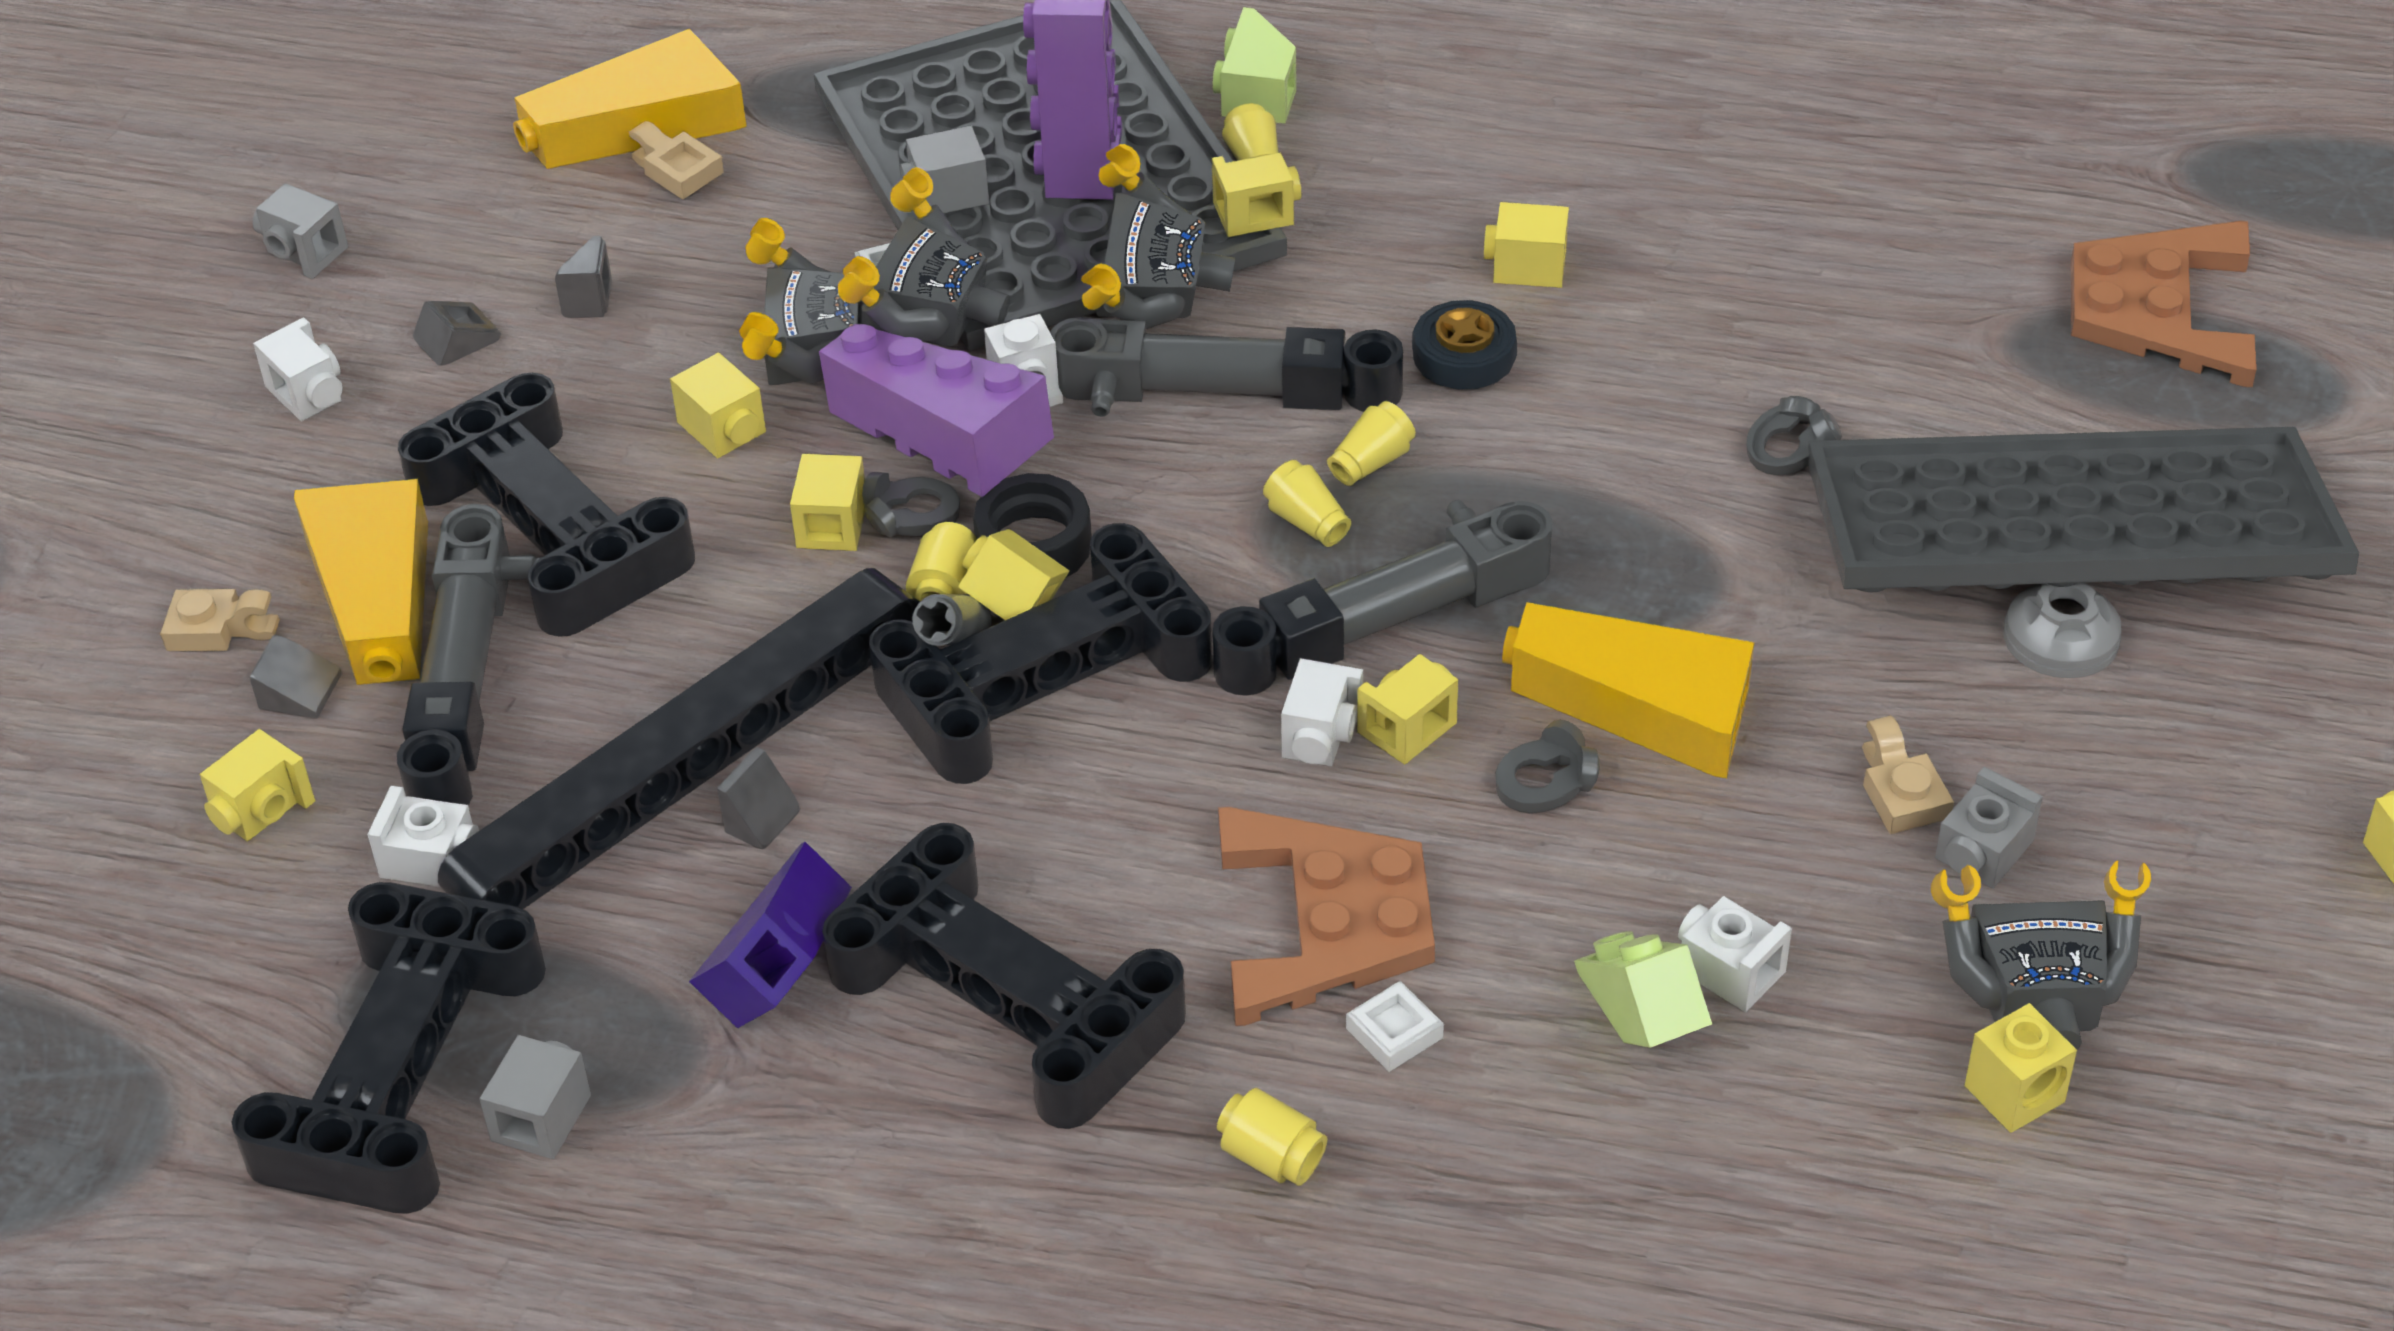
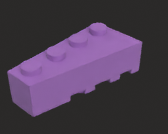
M1035 0L1034 3L1025 2L1023 14L1024 37L1034 38L1035 50H1028L1027 82L1038 87V96H1032L1030 124L1031 130H1041V141H1035L1034 173L1035 175H1044L1046 198L1113 200L1114 187H1107L1099 180L1100 168L1111 162L1107 159L1106 152L1120 145L1122 136V119L1120 116H1117V107H1119L1120 99L1118 85H1115V49H1111L1113 28L1110 0Z
M854 324L846 328L840 336L819 351L830 413L875 438L886 435L895 439L896 450L909 457L919 453L928 457L933 462L934 471L949 479L956 475L966 478L968 490L981 497L1054 438L1046 377L1044 375L1019 369L1013 364H1001L975 357L965 351L950 350L924 343L918 338L902 337L877 330L873 326L866 324Z

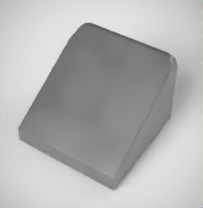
M593 236L556 272L555 283L561 313L564 317H604V314L607 313L612 276L606 243L602 236Z
M429 300V302L424 301L413 338L437 365H446L498 341L501 332L473 302Z
M273 635L254 667L250 681L259 709L318 718L341 677L342 671L339 666L290 639Z
M759 747L752 750L717 787L725 833L759 849L768 847L800 810L795 795L766 751Z

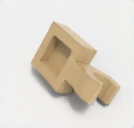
M648 121L629 131V136L642 146L632 153L633 160L644 168L646 176L682 200L724 173L722 156L684 131L671 139L662 133L657 126Z
M236 589L175 590L160 632L166 651H227L231 637H246L254 640L271 639L276 633L280 619L275 614L266 615L271 601L270 592L249 590L238 597Z
M1892 715L1867 721L1866 727L1873 741L1863 743L1862 749L1872 768L1866 769L1863 787L1889 834L1943 821L1953 810L1954 801L1927 753L1908 758L1902 731Z

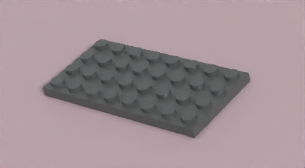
M2296 427L1809 441L1808 466L1843 589H1857L1873 593L1883 591L1886 588L1921 587L1926 590L1939 591L1950 586L1984 585L1989 588L2004 589L2014 584L2048 583L2057 587H2069L2079 582H2113L2120 585H2133L2140 581L2176 580L2183 583H2197L2204 579L2239 578L2246 581H2262L2268 577L2303 576L2309 579L2320 580L2329 578L2332 575H2354L2357 571L2359 551Z

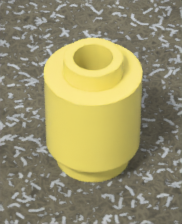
M942 522L935 525L920 541L906 582V591L919 601L934 594H967L958 588V585L968 569L962 566L967 552L977 540L974 533L967 527L954 522Z
M1253 1088L1245 1096L1239 1093L1235 1094L1224 1107L1217 1122V1130L1223 1133L1221 1149L1278 1183H1284L1287 1179L1298 1186L1304 1184L1318 1166L1328 1140L1326 1135L1316 1130V1122L1259 1088Z

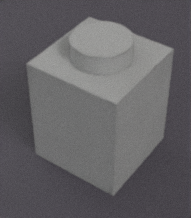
M972 126L906 139L908 162L900 164L901 180L912 168L918 167L926 171L933 182V192L926 199L930 206L936 204L943 213L989 204L986 159Z
M517 1035L479 1098L491 1142L555 1159L591 1096L582 1054L561 1042H542Z

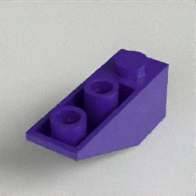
M806 842L801 843L689 980V983L736 1028L776 1008L813 961L824 941L822 931L825 920L846 900L852 887Z

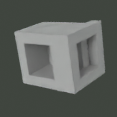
M285 183L256 208L253 216V228L257 233L263 235L267 252L280 259H287L301 265L303 274L311 279L316 277L348 248L338 203Z
M1984 766L1977 774L1974 786L1942 821L1935 859L1949 865L1960 874L1962 868L1971 865L1978 871L1981 883L1994 889L2034 841L2043 796Z

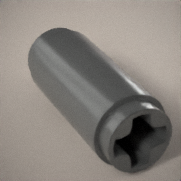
M934 594L924 598L917 605L912 620L916 633L923 641L931 645L941 646L958 643L969 636L990 628L992 615L990 609L968 594Z

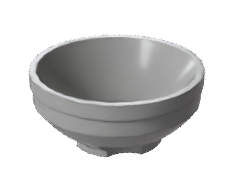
M2079 582L2069 587H2057L2048 583L2037 584L2019 593L2011 602L2004 620L2003 638L2012 655L2026 667L2038 673L2058 678L2086 677L2098 673L2109 666L2117 656L2121 643V619L2110 601L2084 582ZM2055 599L2078 602L2082 604L2085 611L2073 615L2063 614L2053 609L2050 602Z

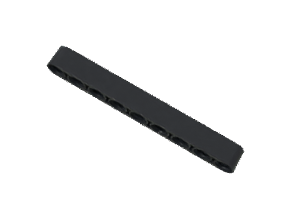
M866 568L859 571L459 844L441 863L438 871V884L448 894L525 909L872 666L869 641L870 635L875 628L892 620H908L913 622L914 610L921 601L875 568Z

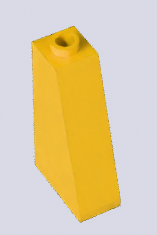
M690 29L514 97L519 119L513 123L517 141L526 153L532 151L546 169L636 151L642 146L629 136V131L645 121L653 123L671 139L683 131L697 139L736 131L747 126L741 83Z
M418 479L295 490L294 500L304 537L356 684L420 679L428 520Z
M1526 602L1519 627H1508L1503 646L1502 663L1512 665V692L1702 772L1727 779L1750 686L1754 642Z

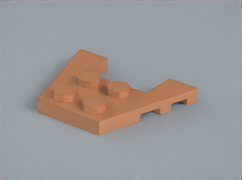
M2248 221L2227 222L2074 243L2071 257V336L2144 357L2147 349L2179 358V368L2201 374L2204 366L2230 373V383L2253 387L2257 370L2255 334L2193 330L2191 328L2189 268L2235 272L2247 271L2250 257Z
M1218 807L1222 870L1292 866L1301 956L1231 961L1235 1026H1246L1261 1021L1262 1011L1289 1003L1292 1010L1315 1003L1316 993L1351 982L1354 989L1435 963V941L1422 842L1232 807Z

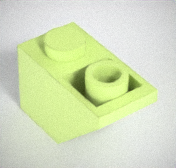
M1243 7L1237 27L1229 28L1227 31L1224 47L1225 61L1217 60L1214 68L1213 92L1221 94V115L1226 117L1234 108L1243 104L1253 103L1262 106L1274 117L1276 123L1285 124L1296 93V46L1254 8Z
M1626 931L1597 940L1593 943L1596 953L1574 960L1579 976L1624 1043L1651 1048L1712 1025L1687 944L1662 942L1658 934L1634 938L1632 931Z

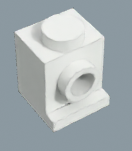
M1040 314L1015 319L984 329L987 360L1001 364H1013L1019 369L1044 375L1046 377L1049 406L1063 403V394L1058 385L1056 343Z
M304 317L253 343L265 387L301 422L342 401V383L336 377L341 372L339 363L326 344L317 345L315 343L310 322Z
M1300 658L1281 713L1282 758L1303 761L1309 764L1333 765L1340 741L1350 743L1357 722V689L1363 684V669Z
M390 786L367 835L380 878L440 887L438 884V871L441 863L455 847L477 833L479 828L472 823L468 805L405 796L403 787Z
M1723 896L1710 909L1701 904L1693 907L1680 926L1678 938L1682 941V944L1688 945L1699 983L1746 1013L1786 972L1792 928L1781 921L1774 927Z

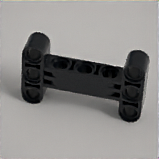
M534 372L522 373L411 429L398 442V452L405 480L418 479L425 506L445 504L477 488L545 555L533 563L528 571V582L537 623L541 630L549 635L558 637L571 636L673 581L692 568L695 562V551L688 510L682 502L675 498L655 497L617 516L548 450L557 444L563 436V427L554 384L550 378L543 374Z
M1112 523L1101 527L1095 531L1090 541L1092 582L943 649L923 641L916 633L913 622L908 620H892L875 628L870 635L869 647L876 692L937 773L946 781L955 784H969L979 781L989 773L993 764L990 721L1141 652L1148 657L1160 673L1171 680L1190 682L1200 679L1209 672L1213 660L1211 613L1207 605L1141 530L1126 523Z
M939 823L927 827L840 904L825 920L822 932L832 984L838 990L847 994H867L880 988L905 964H908L1036 1045L1037 1049L1032 1057L1035 1105L1039 1117L1045 1123L1056 1128L1071 1129L1082 1126L1091 1120L1179 1032L1185 1023L1184 969L1181 961L1168 951L1146 949L1129 957L1112 975L1103 980L976 902L974 898L977 896L979 885L974 841L971 833L964 827L954 823Z
M377 882L366 885L353 895L348 905V912L362 961L368 967L380 972L312 1100L281 1093H260L251 1096L238 1106L234 1111L231 1123L247 1172L254 1181L270 1187L392 1213L409 1214L423 1209L434 1200L439 1191L440 1180L426 1132L419 1124L405 1118L470 990L513 997L527 994L537 988L542 982L546 968L534 919L526 910L392 882Z

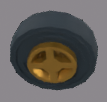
M1449 301L1433 306L1420 316L1412 333L1414 364L1424 377L1437 385L1457 390L1479 389L1495 384L1509 374L1516 360L1517 337L1515 325L1503 311L1490 304L1478 301Z

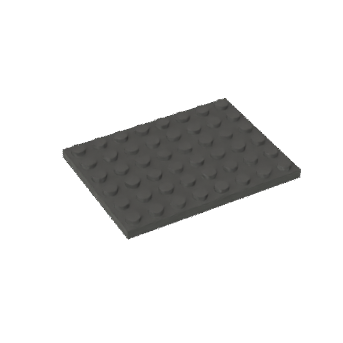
M1110 0L1113 28L1111 49H1115V85H1118L1120 99L1119 107H1117V116H1120L1122 119L1121 144L1131 146L1137 152L1141 163L1139 172L1144 173L1164 194L1192 215L1200 217L1206 223L1201 252L1234 257V271L1287 256V237L1280 227L1233 237L1227 236L1213 203L1212 158L1223 156L1226 163L1233 160L1121 0ZM1023 15L813 73L817 94L897 230L906 217L911 219L916 217L913 211L903 212L898 210L890 200L892 188L901 180L900 164L908 162L906 139L972 126L986 159L989 204L943 214L965 241L972 247L982 251L987 257L984 287L1010 295L1009 308L1003 323L1040 314L1048 328L1069 318L1097 313V309L1090 310L1083 305L1082 295L1092 286L1083 283L1081 276L1095 265L1105 264L1116 192L1122 193V185L1114 187L1113 200L1045 197L1044 175H1035L1034 145L1035 141H1041V130H1031L1030 124L1032 96H1038V87L1027 82L1028 50H1035L1034 38L1024 37ZM970 319L960 337L967 350L970 351L986 346L984 329L992 326Z

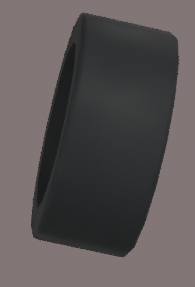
M1026 473L1003 479L976 502L973 524L974 534L977 539L982 535L989 537L991 534L1000 532L1002 528L1018 520L1031 517L1048 518L1065 525V530L1052 538L1029 543L1068 569L1069 573L1066 578L1077 572L1089 557L1092 537L1090 508L1084 493L1070 481L1051 474Z

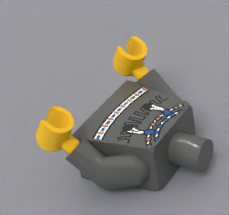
M1120 144L1106 152V157L1111 162L1100 168L1099 180L1107 187H1116L1121 184L1122 193L1116 192L1105 264L1095 265L1081 276L1083 283L1092 286L1082 295L1083 305L1090 310L1097 309V316L1117 317L1120 320L1146 321L1147 330L1177 318L1191 316L1196 286L1230 292L1235 258L1201 252L1206 223L1200 217L1192 215L1164 194L1144 173L1139 172L1140 158L1131 146Z
M915 167L905 174L903 180H900L892 188L890 200L898 210L903 212L913 211L916 217L914 219L908 217L904 219L877 266L863 256L853 258L843 268L844 278L838 283V294L847 303L855 304L860 300L863 302L862 324L870 325L877 330L902 337H914L922 342L949 347L957 344L970 319L989 326L1003 324L1009 308L1010 295L984 287L987 257L982 251L972 247L955 231L938 205L930 206L926 199L933 192L932 179L926 171Z
M760 218L750 232L751 238L745 246L746 254L753 263L767 264L772 261L775 263L774 268H767L764 314L759 312L749 313L739 330L740 336L744 339L742 349L746 357L752 360H760L765 357L769 385L798 381L815 384L824 380L819 351L840 336L846 328L854 324H862L863 302L860 300L858 303L852 304L843 301L838 294V283L844 278L843 273L831 272L815 266L792 247L787 250L781 248L780 245L785 239L782 227L772 219Z
M2118 860L2110 867L2105 875L2104 887L2108 896L2114 900L2113 912H2106L2105 901L2098 900L1973 904L1971 916L1969 914L1968 902L1978 895L1981 888V878L1978 871L1971 865L1961 869V881L1964 886V893L1961 896L1954 894L1949 889L1947 873L1943 869L1934 877L1931 883V894L1940 906L1948 909L1949 919L1942 922L1952 979L1981 1008L1989 1009L1995 1022L2030 1003L2076 1049H2079L2082 1044L2080 1031H2091L2098 1027L2103 1006L2114 1004L2119 1000L2137 967L2141 915L2134 914L2135 903L2150 885L2151 873L2145 863L2140 865L2138 872L2139 886L2135 890H2126L2119 886L2116 880Z

